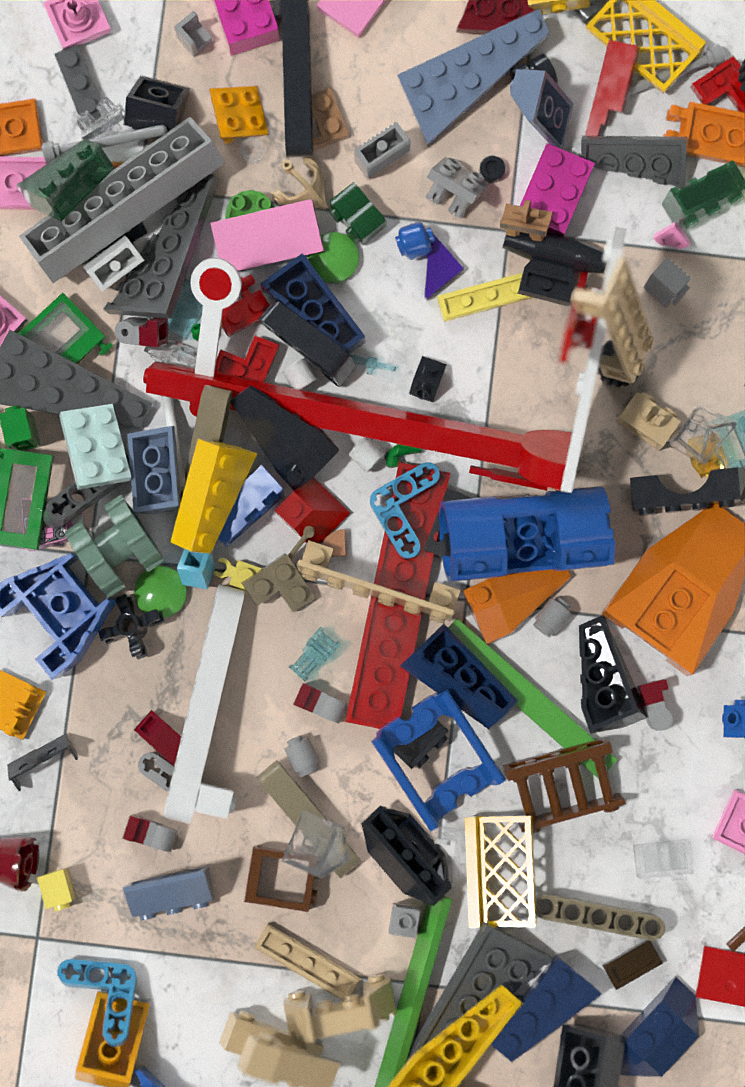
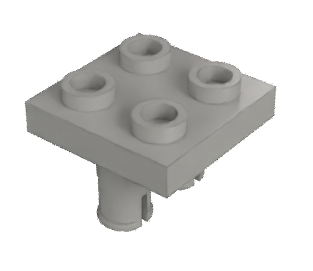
M444 157L431 168L427 176L434 183L426 198L429 201L434 198L432 203L440 205L447 190L452 192L456 197L448 211L453 214L457 210L455 216L463 218L469 203L473 204L485 192L489 182L485 181L484 176L476 171L470 172L462 167V163L457 159Z

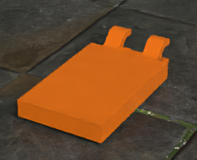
M691 101L688 103L687 108L671 105L670 109L667 110V121L681 123L679 132L666 130V134H663V136L687 137V156L745 168V113Z

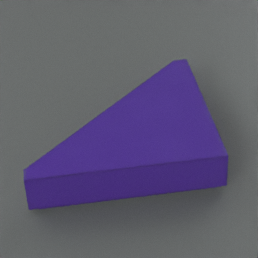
M435 234L436 242L431 243L432 251L428 254L424 294L426 301L464 269Z

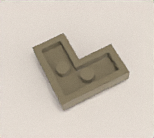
M286 553L241 583L257 606L279 592L290 610L294 613L315 598Z

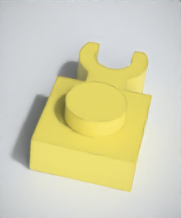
M219 558L218 561L226 565V571L223 573L214 571L213 574L220 579L230 577V586L246 591L241 583L262 568L238 560L236 567H234L227 559Z

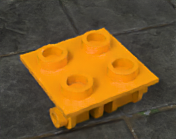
M257 86L209 89L220 139L225 144L232 143L235 137L268 135Z
M0 670V730L9 736H15L24 740L46 691Z

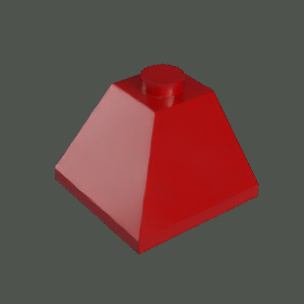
M312 478L293 491L275 510L276 515L300 538L304 535L305 527L312 526L315 529L313 537L306 539V544L308 540L321 544L350 514L315 478Z

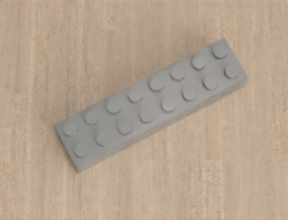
M189 117L22 233L19 237L51 282L55 283L77 266L85 263L97 252L108 247L117 238L129 232L137 224L152 216L157 210L172 202L187 189L192 188L204 177L215 172L225 162L213 141Z

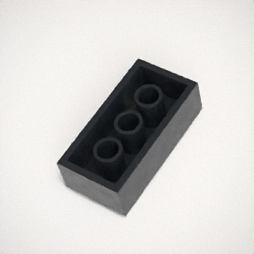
M562 1024L553 1087H619L626 1036L584 1024Z

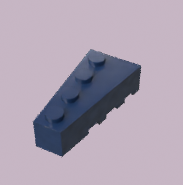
M303 253L260 283L261 291L272 300L276 299L340 346L349 355L365 344L363 332Z
M445 624L438 628L400 665V667L435 692L442 693L448 690L459 708L487 729H490L503 718L518 702L510 691Z
M555 955L553 960L519 1000L522 1002L521 1006L490 1045L512 1063L602 995V993L559 956Z

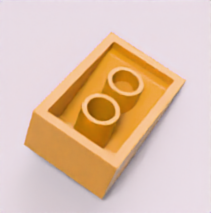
M97 991L75 1071V1080L104 1087H130L150 1003L134 1000L128 1039L121 1046L114 1047L109 1045L103 1036L108 994ZM118 998L113 1002L112 1009L115 1012H123L127 1008L128 1002L123 998ZM111 1016L110 1020H115V1028L113 1031H109L113 1039H117L118 1035H123V1032L119 1029V1021H126V1018L117 1019Z

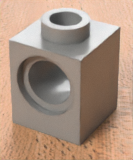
M393 903L388 929L389 934L416 938L420 909L418 907Z

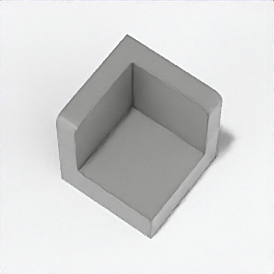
M194 11L174 26L177 39L193 57L213 42L212 36L200 24L198 15Z

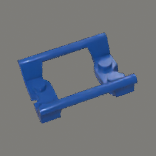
M448 690L426 697L411 707L413 713L409 719L403 720L396 717L376 732V738L371 741L430 831L435 830L439 826L441 817L457 807V798L461 794H468L472 797L486 786L500 785L506 780ZM444 714L454 718L482 763L471 769L463 768L438 784L433 789L431 796L423 802L395 759L393 748L397 745L411 743L433 728L437 723L438 717Z

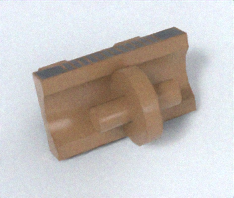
M525 200L523 206L506 203L503 217L500 220V228L505 229L506 235L516 237L520 235V232L529 233L532 240L541 242L544 236L546 237L553 212L531 208L532 201Z

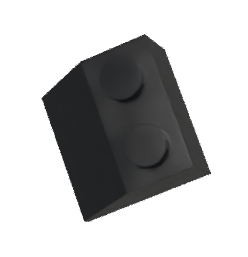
M140 75L126 96L123 125L129 126L134 130L165 125L167 132H169L182 121L190 88Z

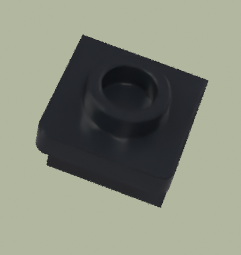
M422 356L409 394L419 399L434 402L447 364Z

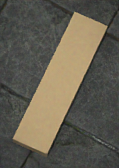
M269 923L254 946L258 951L341 1000L346 996L352 995L361 980L357 975Z

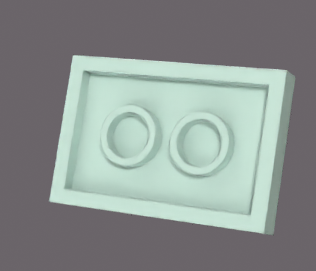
M113 404L60 412L59 417L78 490L130 481L131 474Z

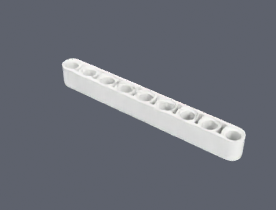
M218 585L165 804L164 818L191 823L244 600V590Z

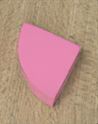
M676 222L655 233L653 238L662 246L667 245L677 247V249L688 247L691 242Z

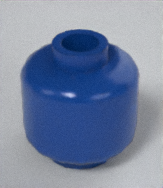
M420 221L401 227L398 236L395 237L401 256L406 255L410 260L431 253V243L436 242L431 227L426 228Z

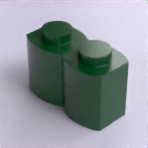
M354 182L329 201L330 215L337 223L342 221L346 225L347 229L345 231L353 242L358 240L360 244L364 245L387 226L386 219Z

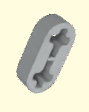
M146 753L142 755L138 761L139 771L169 792V786L167 785L169 780L162 774L166 772L169 775H173L174 766L159 754ZM155 758V765L161 771L159 773L154 769L146 771L145 759L151 760Z

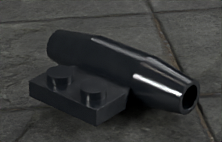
M520 232V235L516 237L505 235L502 247L507 251L530 260L524 267L518 294L564 306H569L576 280L573 271L604 274L607 264L606 261H603L605 251L580 240L548 232L541 242L532 240L529 233Z

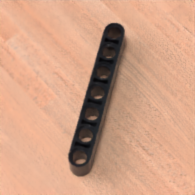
M281 0L286 157L313 156L309 0Z

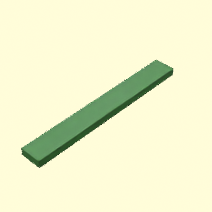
M458 618L448 627L518 700L515 706L560 746L567 748L595 740L491 647L486 645L483 640ZM607 754V758H605L607 771L617 761L612 754ZM591 759L581 761V764L598 778L594 761H591Z
M444 896L434 906L426 904L397 1006V1014L393 1020L375 1087H388L406 1064L452 899Z

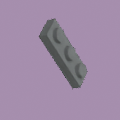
M75 45L54 53L83 127L107 118L79 46Z

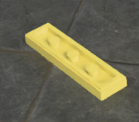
M523 273L438 295L437 300L443 321L447 322L532 299L533 297L518 294Z

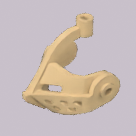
M309 157L303 159L304 165L314 174L310 184L294 169L290 160L283 161L282 168L284 172L294 176L305 190L296 196L288 197L277 189L271 193L274 201L284 206L313 199L315 209L325 210L328 207L324 196L325 182L322 171L316 161Z

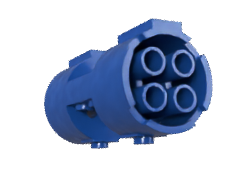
M602 486L572 489V493L555 490L547 491L544 496L502 500L492 496L441 501L439 506L440 542L444 538L443 534L448 532L450 538L451 557H442L448 582L503 577L510 573L551 569L554 571H565L614 565L616 543L608 513H611L610 504Z

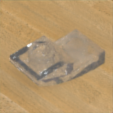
M168 340L167 343L159 347L145 346L144 351L150 354V357L157 362L168 363L176 357L177 361L185 366H196L198 348L192 345Z

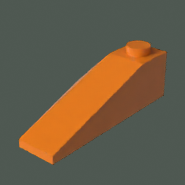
M553 569L510 573L503 577L489 578L463 590L464 600L486 645L515 631L517 626L527 617L531 616L546 599H549L571 578L568 570L554 571Z

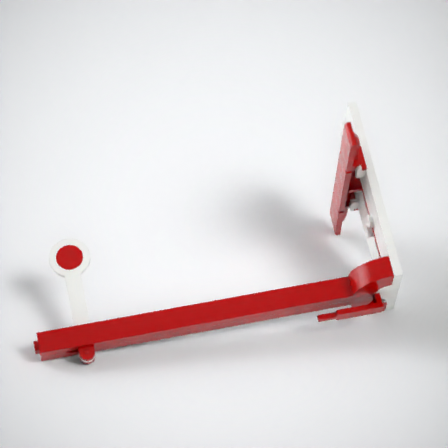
M616 227L613 240L607 239L603 261L608 262L603 289L591 288L586 285L588 272L581 271L576 289L583 291L594 290L603 296L616 264L622 256L626 228ZM209 258L198 264L191 275L192 292L195 298L203 305L195 369L155 361L144 372L143 383L146 384L145 393L189 401V410L196 417L205 385L232 391V398L252 385L277 401L281 408L291 414L295 412L301 416L300 419L312 427L315 425L322 429L517 468L518 473L471 465L469 473L490 477L496 481L545 491L549 487L572 493L606 332V324L604 319L577 313L572 302L559 361L567 363L570 349L578 348L579 346L590 349L586 371L580 372L575 395L580 396L573 433L559 430H532L522 435L215 373L223 308L230 306L237 300L241 292L242 281L238 270L229 261L221 258ZM231 403L230 410L236 411L233 404Z

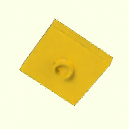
M528 0V5L534 11L540 9L542 15L587 8L590 7V0Z

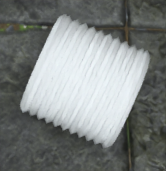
M306 358L290 364L282 372L293 389L305 391L319 381Z
M366 437L359 441L349 453V456L366 473L370 472L386 455V452L374 440Z

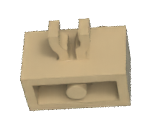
M637 391L616 422L659 451L681 421L676 418L677 414L667 407L662 409L656 405V400L645 392L641 394Z

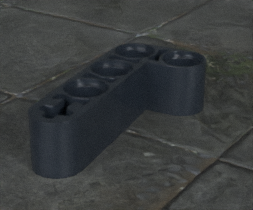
M274 299L258 318V321L265 328L317 366L322 374L336 386L341 387L356 369L355 363L346 351L278 300Z

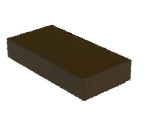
M645 940L604 963L602 966L614 988L618 990L660 966L663 962L651 941Z

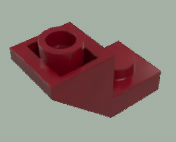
M151 710L134 728V731L175 766L182 736Z

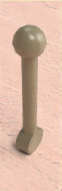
M312 526L305 527L304 535L288 554L290 560L306 539L313 537L315 529Z

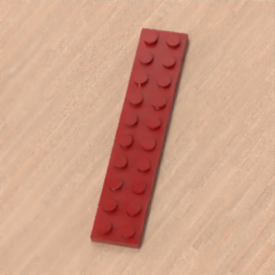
M399 462L396 478L417 466ZM425 468L421 477L416 479L415 474L410 476L415 480L417 489L422 487L419 482L427 478L429 482L433 480L432 475L434 471H428ZM440 470L439 479L434 486L399 505L419 540L420 551L418 555L412 559L400 557L384 531L374 580L375 585L425 601L434 554L423 549L437 516L440 502L445 495L450 477L449 472ZM401 481L397 485V491L401 495H408L412 491V485L408 481ZM392 492L394 502L398 501L399 499ZM391 517L387 521V526L391 531H399L403 523L400 518ZM405 530L399 536L393 537L395 541L401 538L404 544L401 548L402 552L408 551L409 554L413 553L415 543H409L405 538L406 534H410L408 530ZM435 532L433 539L437 541L438 532ZM371 596L345 722L381 729L396 717L401 719L410 673L400 667V665L414 653L422 612H419V615L405 612L404 606L395 603L393 607L379 603L377 597Z

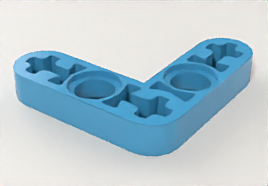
M431 462L420 464L376 489L370 496V506L396 552L404 559H412L417 556L420 551V543L399 505L437 483L440 472L438 467ZM423 469L433 470V480L429 482L427 478L419 482L422 487L417 489L415 480L410 476L415 474L417 479L423 475ZM401 481L410 482L412 485L411 493L401 495L397 491L398 483ZM392 487L394 495L399 500L394 502L392 497L386 501V507L376 506L374 504L377 501L376 496L380 494L382 497H386L390 494V491L387 489ZM391 517H398L402 520L403 526L399 531H391L388 528L387 521ZM405 530H408L410 534H406L405 538L409 543H415L413 553L409 554L408 551L402 552L401 548L404 544L401 538L395 541L393 537L399 536Z
M75 959L63 961L57 969V975L63 985L109 991L103 1036L111 1046L116 1047L124 1044L129 1036L137 982L134 969L126 964ZM69 967H73L76 973H83L82 968L85 967V981H81V975L75 974L71 976V979H67L66 974L63 972L68 971ZM94 969H102L105 972V976L102 981L95 983L89 979L90 973ZM109 970H113V976L118 977L122 976L123 972H127L131 980H126L125 984L122 985L120 979L111 978L112 984H108L110 979ZM118 998H123L128 1002V1006L123 1012H115L112 1009L113 1002ZM111 1016L117 1019L126 1018V1021H119V1029L123 1032V1035H118L117 1039H113L109 1031H113L115 1028V1020H110Z

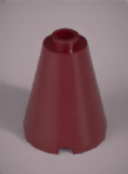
M17 837L0 839V884L21 892L27 891L33 882H28L31 874L36 875L39 864V845L33 843L36 841L35 838Z

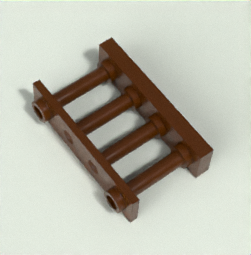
M606 737L503 765L507 780H513L514 783H517L525 816H532L533 833L541 831L542 827L599 811L613 812L618 810L619 806L626 804L624 797L620 793L613 794L605 763L606 755L613 753L611 743ZM589 759L595 763L603 795L602 798L587 801L579 769L581 761ZM563 766L569 770L577 805L566 808L561 807L553 776L555 769ZM539 773L544 780L551 812L536 816L527 780L530 775ZM517 822L521 832H525V822Z

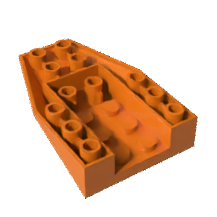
M718 504L708 506V509L701 511L646 550L601 614L621 629L626 627L667 657L665 661L684 675H693L734 613L745 577V523L724 508H719Z

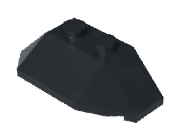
M380 805L361 823L367 852L403 894L434 906L452 889L451 881H449L446 855L411 814L387 809Z

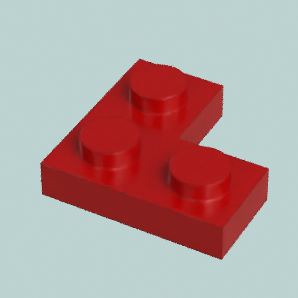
M734 56L690 86L702 104L710 105L726 94L738 112H745V93L741 92L740 86L742 84L738 82V76L740 75L738 70L741 65Z
M255 335L245 359L220 349L216 360L215 373L265 383L279 350V345Z

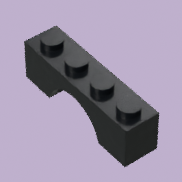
M738 467L710 470L705 484L698 490L686 494L670 491L661 483L657 475L630 478L633 512H639V516L653 515L655 510L665 509V513L681 512V507H692V511L706 510L708 505L719 504V508L735 507V502H740L741 500Z

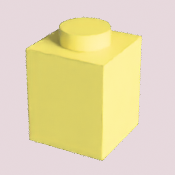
M68 868L37 877L45 909L53 907L54 912L69 908V902L76 899Z

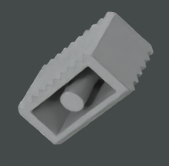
M394 122V125L385 128V131H381V134H377L376 137L372 136V140L368 139L367 143L364 142L363 145H359V148H355V162L368 179L408 153L411 141L400 125Z
M666 258L650 275L643 288L665 308L670 303L675 306L690 289L687 285L690 276H686V272L678 269V265H674V261L670 262V258Z

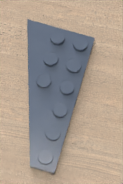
M540 9L397 75L428 147L444 130L452 126L459 116L467 112L488 93L505 74L507 75L510 70L514 69V66L525 56L527 57L550 36V31Z

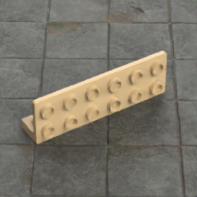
M620 257L603 296L594 290L583 291L576 289L572 301L577 313L604 319L617 355L612 357L602 355L599 366L603 376L633 384L636 376H640L643 371L644 358L646 353L650 352L653 348L654 337L652 336L650 324H648L646 313L643 310L641 298L638 295L627 260Z
M308 540L303 558L297 564L298 572L302 574V578L317 582L319 578L327 581V586L338 590L346 587L353 590L352 594L366 599L371 595L379 599L378 602L383 605L393 607L395 603L404 606L405 612L419 615V612L430 615V620L444 624L446 620L451 621L460 593L459 589L435 582L429 602L329 570L328 566L334 549Z

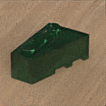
M83 139L16 186L32 208L62 222L114 169V166L99 144Z
M733 160L707 172L706 176L698 180L696 177L689 180V185L678 190L677 186L671 188L662 202V206L672 223L676 222L680 228L685 227L688 230L700 222L699 218L705 215L710 218L719 213L723 205L727 203L734 205L744 199L745 179Z

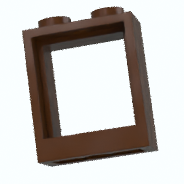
M254 846L244 902L309 912L310 906H315L318 890L313 889L314 878L320 879L322 863L317 862L318 856ZM264 856L309 863L303 903L257 895Z

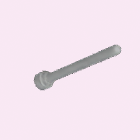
M716 44L708 47L707 51L702 56L695 58L681 75L705 65L717 67L725 62L721 46ZM670 69L655 74V77L662 83L670 78ZM646 79L632 83L628 96L653 87V85Z
M158 125L64 145L54 144L53 141L42 143L43 155L46 164L56 163L58 159H62L63 155L163 136L167 133V127L165 125Z

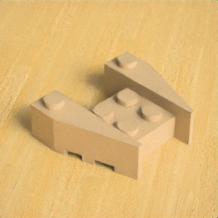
M384 974L368 977L369 982H364V998H360L358 994L344 997V1002L333 1004L332 1000L318 1002L315 1008H313L311 993L304 994V991L289 993V998H285L283 1001L289 1036H296L298 1039L304 1038V1041L312 1043L315 1039L368 1028H370V1031L375 1030L381 1025L380 1019L384 1022L389 1020V1016L397 1014L390 977L384 978Z
M240 1011L239 1014L230 1012L219 1044L225 1051L241 1055L238 1068L244 1075L278 1084L280 1080L288 1083L289 1087H332L340 1063L321 1057L323 1045L315 1042H306L304 1038L298 1039L296 1036H289V1032L255 1020L256 1016L245 1011Z

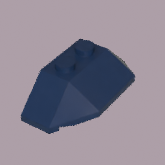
M676 976L621 1034L626 1036L621 1067L622 1076L662 1077L699 1037L696 996Z

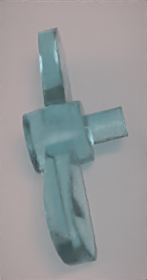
M350 354L355 364L366 365L365 367L368 368L367 374L372 375V371L376 368L388 371L396 370L394 366L379 363L375 357H368L366 359Z

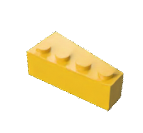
M203 439L197 440L170 543L191 552L211 554L258 453L236 445Z

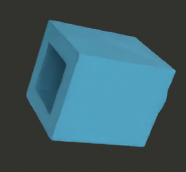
M184 549L177 567L182 585L208 589L215 570L212 554L191 552Z

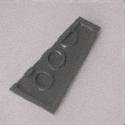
M582 136L581 157L594 162V168L610 172L617 171L625 173L630 177H641L653 180L652 182L662 185L665 183L685 190L687 137Z

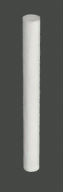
M162 396L166 427L175 426L180 491H184L186 478L173 398Z

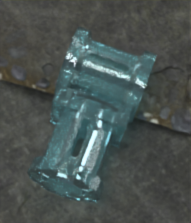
M322 627L307 641L306 646L302 649L304 653L294 664L290 663L288 666L305 682H307V676L314 668L326 662L341 645L340 642H334L326 635ZM318 640H321L328 648H325ZM310 659L308 664L303 669H301L303 665Z

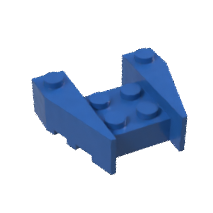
M70 553L54 559L51 562L9 577L0 583V616H12L21 607L26 605L55 641L35 658L51 680L61 678L82 660L117 602L116 597L106 598L100 604L96 601L70 568L79 559L76 553Z

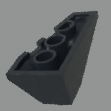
M252 385L231 399L234 408L275 471L293 491L314 478L339 452V448L322 429L315 425L314 427L308 425L300 419L301 416L295 412L291 414L281 408L277 401Z
M601 615L579 625V654L582 674H580V683L582 684L581 709L590 733L624 728L648 718L640 695L605 617Z

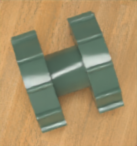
M122 495L104 505L115 526L98 537H94L82 520L65 531V536L74 552L100 590L108 598L125 588L124 581L116 570V566L135 554L147 572L165 561L155 542Z

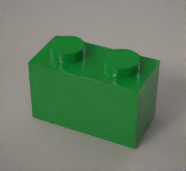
M19 405L5 408L4 413H0V424L7 447L18 451L41 447L34 416L26 408H21Z

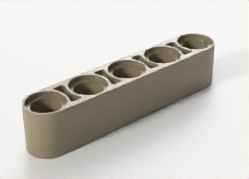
M205 385L200 399L185 472L186 481L197 440L203 439L223 443L231 407L232 391ZM181 491V496H180V497H181V500H182V496H183L184 491Z
M278 760L256 777L339 878L344 877L361 862V859Z
M539 893L536 895V915L544 920L646 940H658L665 933L664 922L652 913L549 893ZM543 899H548L552 903L551 910L547 913H541L538 910V904ZM570 904H575L578 907V913L573 918L565 916V908ZM597 909L603 910V921L593 923L591 920L592 913ZM622 915H629L631 918V923L627 928H619L618 920ZM649 920H655L657 922L656 931L651 934L646 933L645 924Z

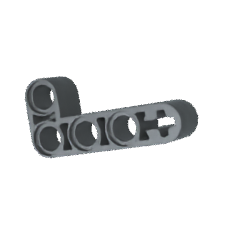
M125 452L130 470L129 455ZM74 482L47 503L43 520L50 528H61L124 482L79 490L77 489L76 482ZM78 494L83 497L84 501L77 502L71 495Z

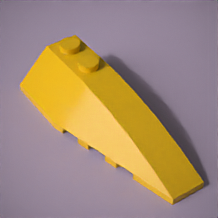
M500 985L413 1054L388 1087H457L521 1006L522 1002L504 986Z

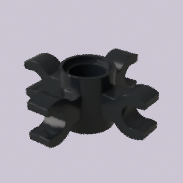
M126 594L116 597V603L121 615L117 618L115 626L98 631L100 640L109 644L117 641L119 638L126 637L129 641L131 656H136L137 659L144 658L148 654L142 638L145 637L149 627L165 623L163 613H158V610L155 609L138 617L135 615L131 597L127 598ZM135 621V628L133 631L128 632L129 624Z

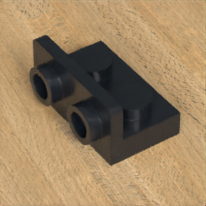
M437 720L433 728L411 743L395 746L393 748L394 753L410 769H413L415 766L420 769L430 758L427 753L433 747L438 750L449 739L445 735L449 730Z

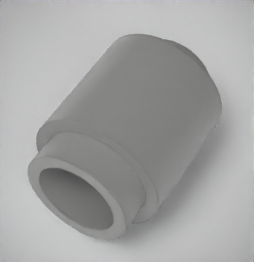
M559 597L556 600L550 598L535 617L536 621L533 626L550 638L553 633L556 634L571 616V613L568 611L570 605Z
M299 735L287 741L288 747L284 748L294 772H298L299 776L303 777L319 769L317 764L319 760L309 738L303 739Z

